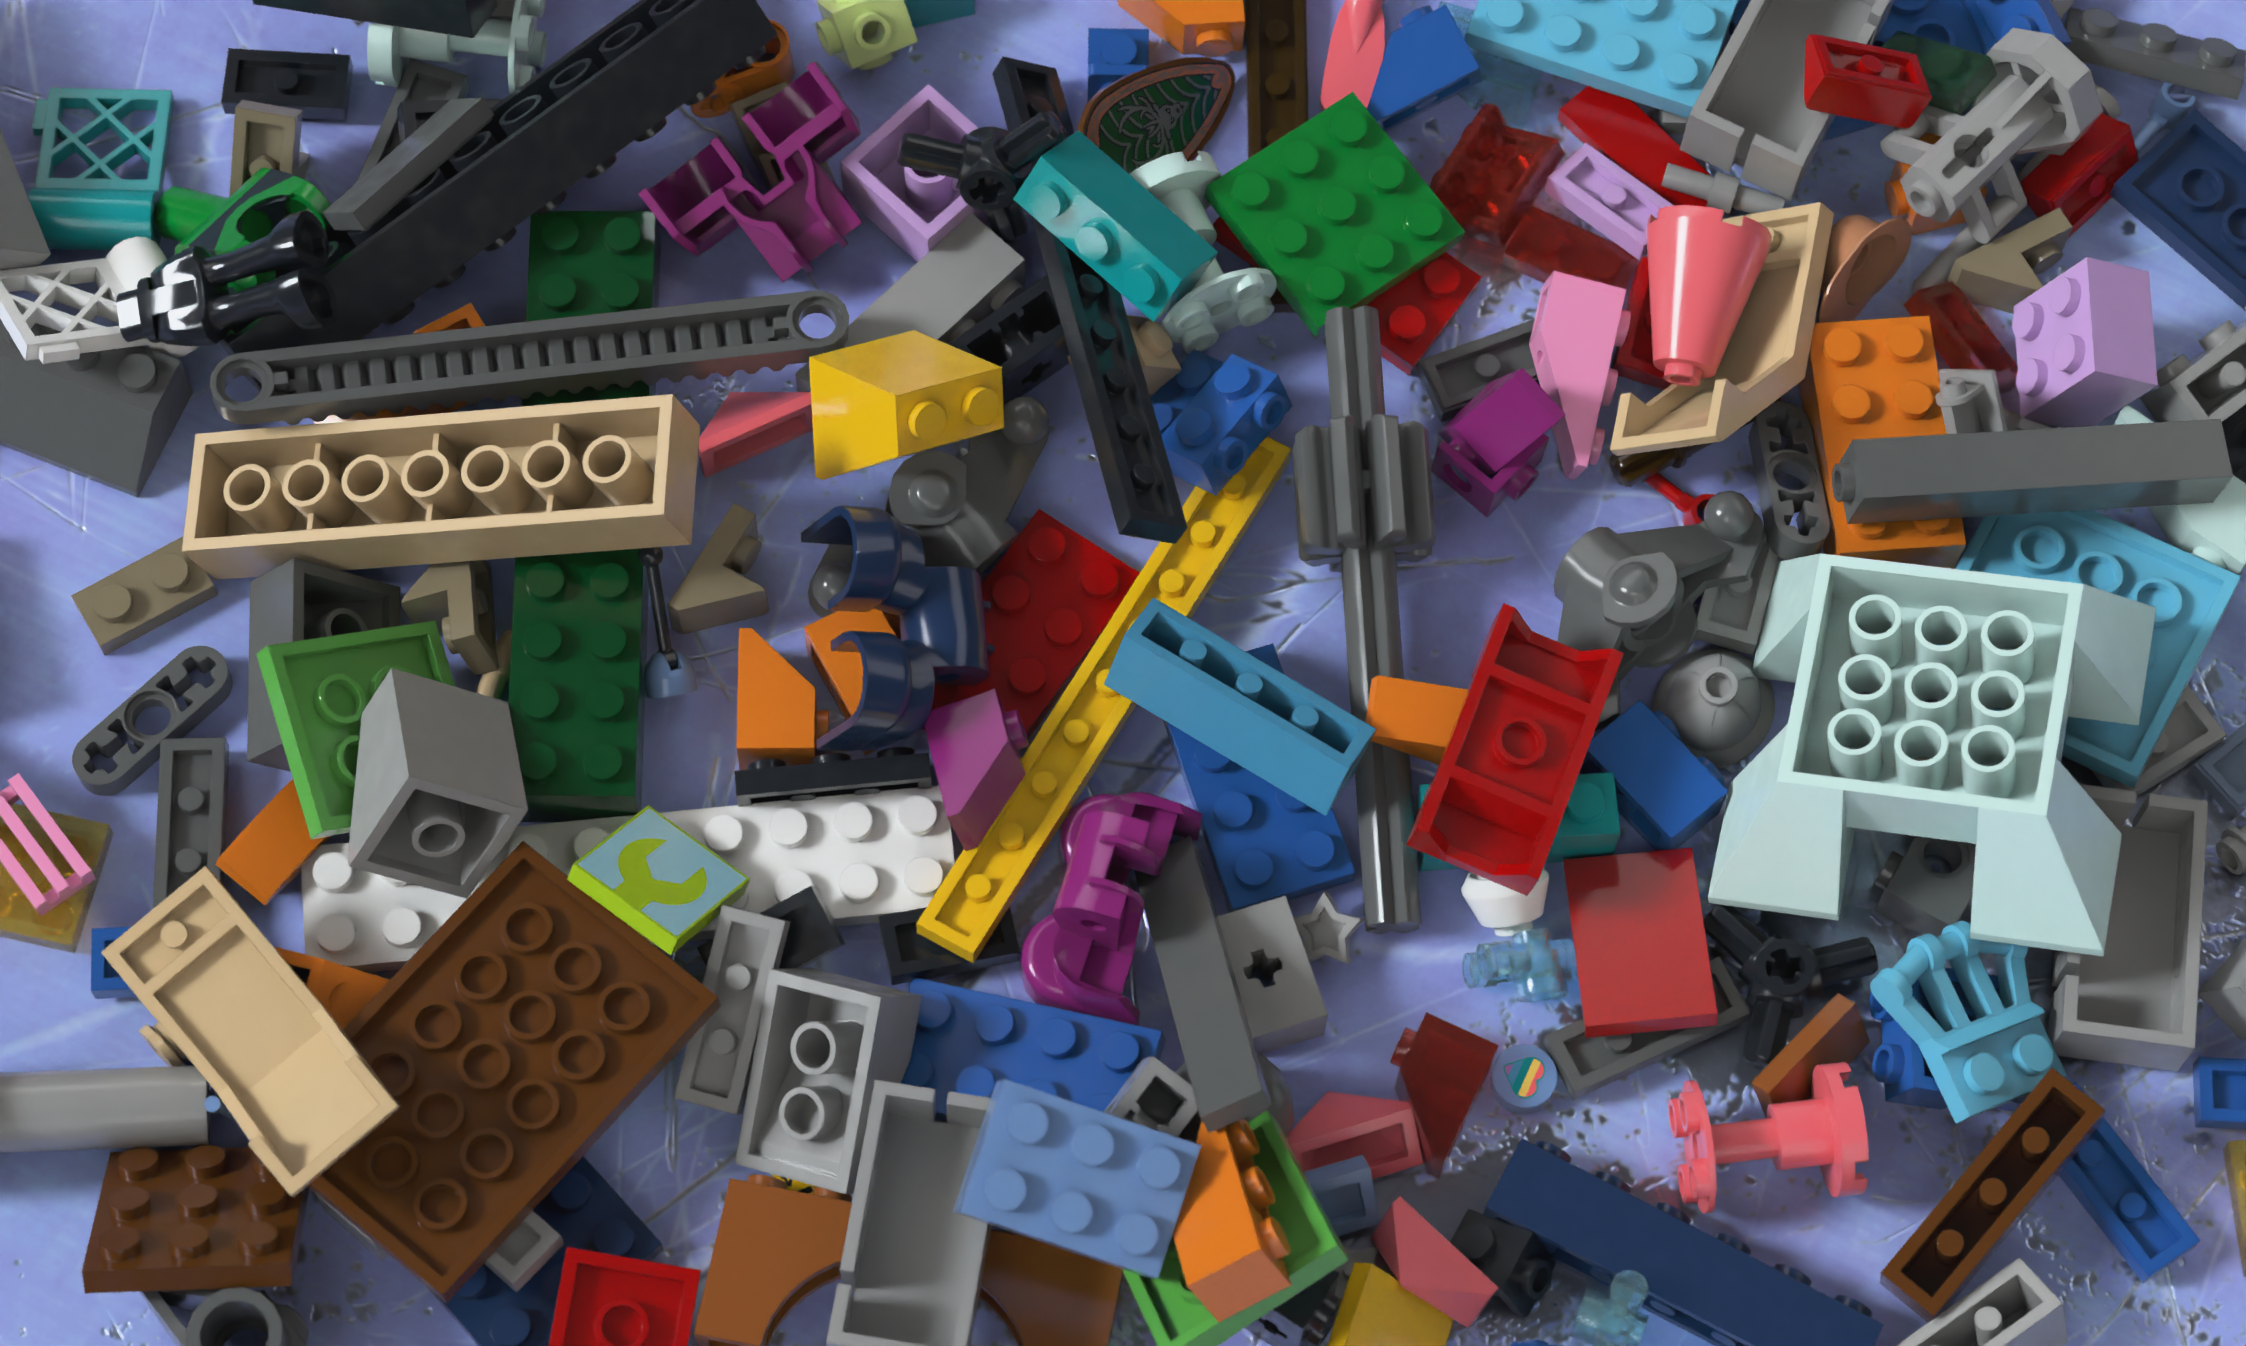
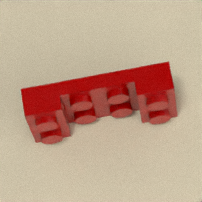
M1503 603L1492 622L1471 676L1473 678L1434 779L1427 789L1406 845L1528 896L1541 876L1624 653L1613 648L1576 650L1533 632L1515 607Z

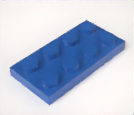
M1273 643L1245 651L1284 674ZM1163 720L1193 808L1202 813L1201 831L1229 912L1286 896L1287 901L1354 881L1356 872L1333 808L1324 816Z
M913 977L908 992L922 995L911 1059L900 1084L935 1089V1119L947 1121L946 1103L949 1091L991 1098L996 1081L1007 1079L1104 1112L1143 1059L1154 1056L1160 1061L1166 1039L1161 1030Z

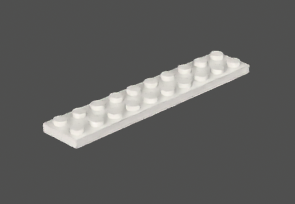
M931 786L930 789L908 788L880 791L877 794L866 795L846 794L815 797L813 800L791 802L790 800L753 803L750 806L738 807V805L660 812L668 820L750 878L744 895L731 906L759 914L809 886H816L837 927L879 923V916L927 907L955 863L951 824L946 815L939 786ZM635 815L517 826L472 893L522 841L568 876L573 863ZM349 843L321 845L301 867L306 955L325 959L367 973L400 970L467 900L459 896L349 867ZM719 916L689 941L713 939Z

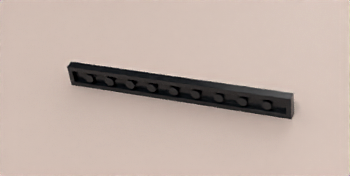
M1003 56L992 74L1008 131L1012 132L1038 113L1052 111L1059 117L1060 123L1066 130L1064 140L1074 133V129L1056 68ZM1039 158L1031 162V171L1036 165ZM1032 216L1118 533L1120 535L1176 544L1188 527L1121 293Z

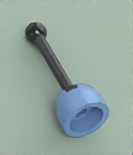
M661 547L639 548L638 559L642 565L646 566L659 651L652 655L645 665L644 684L647 698H665L694 692L697 690V683L691 661L683 653L671 648L659 564L663 560V550Z

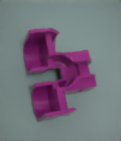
M813 61L806 67L808 70L760 107L742 117L762 146L768 152L774 154L785 177V180L765 195L744 178L742 166L719 136L711 140L707 147L656 185L647 187L638 193L671 237L696 257L741 226L781 281L784 282L801 268L807 273H811L814 270L810 264L813 259L836 242L844 248L848 245V241L844 236L863 223L854 206L822 165L861 134L859 119L843 100L840 91L818 62Z
M1130 792L1121 795L1099 794L1085 798L1069 811L1060 827L1058 858L1064 877L1052 915L1046 916L1033 926L1022 944L1020 975L1026 993L1036 1004L1139 1026L1140 1011L1128 997L1122 996L1136 953V941L1144 913L1145 901L1139 893L1127 887V881L1131 869L1160 876L1172 835L1184 838L1191 835L1193 840L1198 841L1201 831L1202 813L1149 792Z

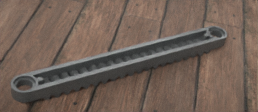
M813 290L244 352L227 356L215 366L211 373L210 390L216 410L224 419L235 424L285 421L290 425H297L303 418H311L316 422H323L329 415H336L341 419H349L356 412H362L369 417L375 416L383 409L396 414L401 413L405 407L410 406L423 411L431 404L437 403L444 408H450L457 401H465L469 405H477L483 398H490L495 402H503L509 395H516L522 400L528 399L536 392H541L549 397L554 396L559 390L563 389L576 394L584 387L590 386L597 391H603L610 384H618L622 388H629L635 381H643L647 385H655L663 378H668L675 383L690 375H693L698 380L706 379L711 373L717 372L723 377H729L736 370H744L748 374H755L762 367H769L773 371H781L786 365L807 363L811 356L844 348L848 340L849 314L845 304L837 296L826 291ZM822 313L833 320L835 329L829 336L818 339L807 336L801 330L799 324L809 314ZM242 375L256 378L262 384V389L258 396L247 402L234 401L225 393L228 383Z

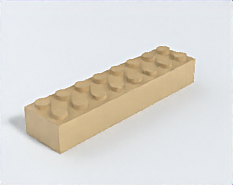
M673 394L197 433L194 440L182 552L215 580L260 577L293 558L342 571L691 545L700 425Z

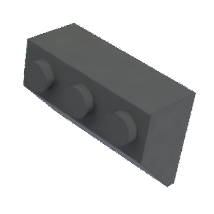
M0 319V445L138 498L193 394L181 360L145 346H135L81 353L79 359L45 364H42L40 359L25 361ZM37 323L31 328L34 336L61 333V331Z
M296 558L285 562L250 582L247 762L291 772L256 654L268 645L400 626V587Z

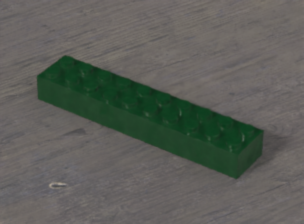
M549 211L542 215L533 213L530 217L526 322L659 307L661 244L657 218L652 211ZM635 381L629 388H622L618 384H610L603 391H597L590 386L584 387L576 394L563 389L559 390L554 396L549 397L541 392H536L528 399H522V407L655 396L656 384L647 385L643 381ZM639 549L515 558L508 705L528 811L520 822H567L636 815L641 811L645 718L644 669L647 660L649 583L646 566L642 565L638 559Z

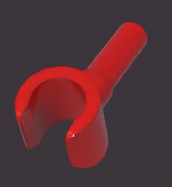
M1656 473L1644 480L1653 489L1672 502L1678 510L1684 513L1682 518L1683 526L1701 523L1702 520L1698 517L1697 510H1704L1709 499L1715 496L1707 493L1694 498L1687 492H1683L1660 473Z

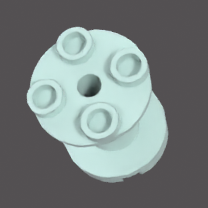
M515 0L512 20L488 18L474 38L369 23L367 61L371 81H376L375 84L398 87L410 58L451 63L455 51L508 57V87L511 94L536 76L535 67L543 68L547 33L546 31H537L536 26L537 17L542 18L546 0Z
M1197 151L1199 155L1196 160L1188 162L1183 152L1171 153L1152 160L1130 173L1136 181L1212 246L1217 238V233L1205 211L1211 205L1204 197L1206 186L1222 175L1209 153ZM1214 258L1193 290L1171 307L1161 325L1170 335L1172 342L1181 343L1186 353L1190 354L1193 349L1200 352L1204 351L1218 340L1219 334L1229 331L1240 324L1242 326H1252L1268 318L1274 311L1270 298L1277 287L1276 279L1270 270L1251 267L1224 274L1216 258Z

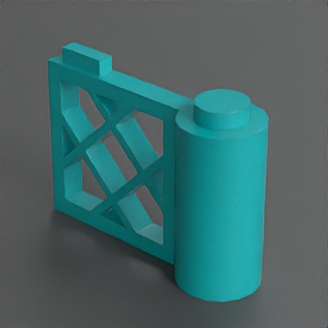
M49 88L48 99H36L32 131L34 136H42L35 188L31 187L28 198L49 249L111 250L123 240L133 237H147L160 246L161 233L157 229L155 215L164 184L174 109L172 90ZM63 109H90L97 116V118L74 134L61 123ZM135 110L157 111L156 120L136 135L120 122ZM110 128L125 143L100 160L86 145ZM59 137H60V138L63 140V142H61V143L58 145ZM152 143V149L150 150L147 146ZM75 152L90 166V168L76 178H53L55 167ZM136 154L149 165L147 180L120 179L113 172V170Z

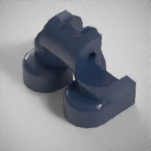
M842 505L834 507L801 532V542L852 545L853 561L850 576L844 588L827 601L829 611L869 612L872 609L898 615L901 631V640L888 632L847 631L831 641V651L860 652L863 665V687L861 699L854 714L817 739V750L872 751L904 741L920 731L925 725L933 704L934 685L976 686L988 678L990 675L988 657L992 655L995 649L994 645L987 644L985 613L990 610L991 603L983 600L982 577L979 571L959 566L925 567L924 550L917 531L894 520L890 514L880 508Z

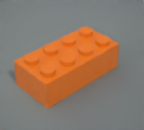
M1929 316L1814 323L1805 379L1799 383L1802 409L1811 422L1830 521V530L1823 544L1824 554L1955 569L1966 546L1962 518L1847 524L1843 502L1836 501L1832 488L1834 465L1840 462L1852 440L1947 434L1941 406L1936 404L1935 399L1936 394L1940 392V379Z

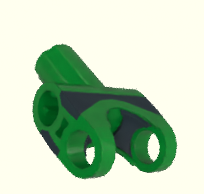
M260 168L229 198L189 188L171 187L158 200L155 223L161 235L166 239L180 242L175 247V255L192 246L204 247L212 256L231 252L267 236L284 217L301 211L313 213L321 222L325 232L332 227L323 215V212L331 204L319 189L300 177L270 168ZM275 270L228 283L229 293L238 292L276 279Z

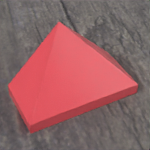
M730 392L699 437L698 459L704 477H709L813 431L811 392Z
M1327 1091L1289 1132L1287 1141L1303 1172L1360 1155L1364 1156L1370 1166L1372 1179L1423 1164L1412 1107L1406 1101Z
M1401 1196L1391 1204L1371 1235L1372 1241L1402 1287L1466 1328H1469L1477 1320L1499 1288Z

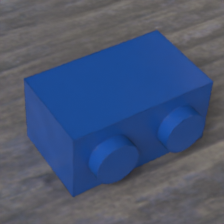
M1639 699L1591 740L1580 773L1614 772L1618 813L1655 851L1678 849L1720 813L1728 790L1724 787L1723 776L1716 766L1703 756L1696 758L1680 741V733L1674 723L1664 713L1657 710L1652 712Z

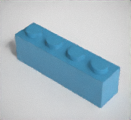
M1154 597L1124 635L1104 683L1105 686L1324 816L1328 814L1353 778L1376 731V728Z

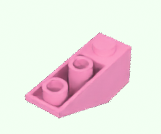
M1554 271L1541 288L1529 347L1540 387L1565 413L1552 426V431L1565 478L1575 480L1587 468L1588 464L1596 465L1600 457L1605 429L1598 428L1596 425L1601 405L1609 406L1614 395L1618 370L1611 369L1609 366L1614 346L1621 348L1624 344L1630 324L1631 312L1622 309L1626 289Z

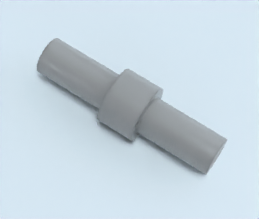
M1668 163L1661 183L1662 187L1707 200L1706 207L1721 209L1725 213H1730L1731 208L1750 214L1782 209L1786 201L1785 198L1740 185L1741 178L1717 171L1714 177Z

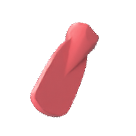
M1345 0L1338 14L1329 44L1320 96L1322 110L1330 107L1351 92L1357 96L1367 109L1384 57L1385 25L1382 11L1384 0Z

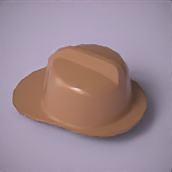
M1853 214L1845 216L1832 226L1820 290L1823 298L1817 316V323L1854 321L1869 300L1894 277L1904 262L1911 245L1912 229L1908 221L1896 217L1879 223L1868 217Z

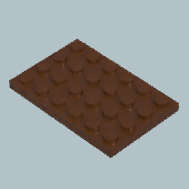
M524 841L508 855L343 1029L400 1108L307 1185L446 1303L454 1297L721 1007L718 996L627 923L569 882L567 875Z

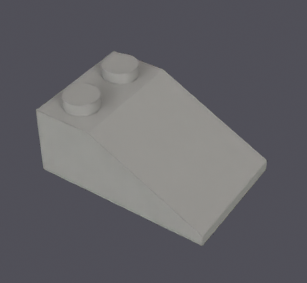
M814 968L769 969L735 1164L842 1194H853L875 1080L901 1083L911 1059L922 995Z

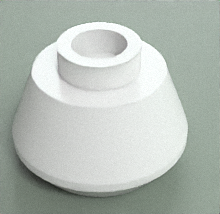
M1543 868L1538 882L1528 896L1471 872L1467 875L1461 887V892L1482 926L1494 928L1495 935L1497 936L1519 935L1533 929L1532 921L1543 914L1549 884V873Z

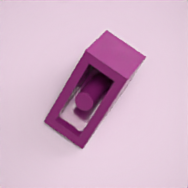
M1521 368L1489 382L1438 434L1444 441L1488 476L1496 473L1543 435L1565 413L1526 370Z
M995 689L931 710L924 725L946 815L965 851L978 847L1025 776L1019 749L1029 746L1024 724L1017 709L1006 712Z

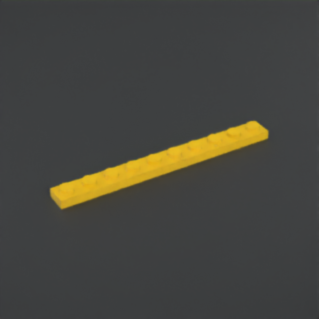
M1267 436L1246 460L1243 468L1232 476L1217 495L1197 486L1194 487L1182 506L1188 528L1176 544L1159 542L1021 758L1025 776L978 847L967 851L963 849L917 921L918 934L974 964L1137 705L1104 685L1124 635L1153 597L1187 618H1192L1289 464L1291 448Z

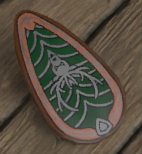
M1185 57L1159 63L1125 75L1100 89L1085 105L1078 124V130L1128 174L1152 160L1171 153L1183 152L1187 162L1193 161L1198 155L1197 151H1202L1224 117L1235 86L1234 71L1225 61L1208 57Z

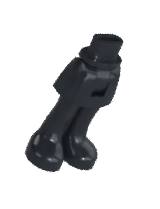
M301 211L284 217L267 236L231 252L212 256L204 247L192 246L174 255L156 267L150 273L151 277L140 279L137 289L117 295L116 304L119 327L123 338L127 342L147 338L152 343L163 342L168 345L209 346L222 341L233 326L273 315H285L303 330L321 331L331 328L335 325L338 317L335 294L329 282L321 274L310 270V268L326 264L329 257V243L321 222L310 211ZM280 269L293 270L274 280L229 294L228 283Z

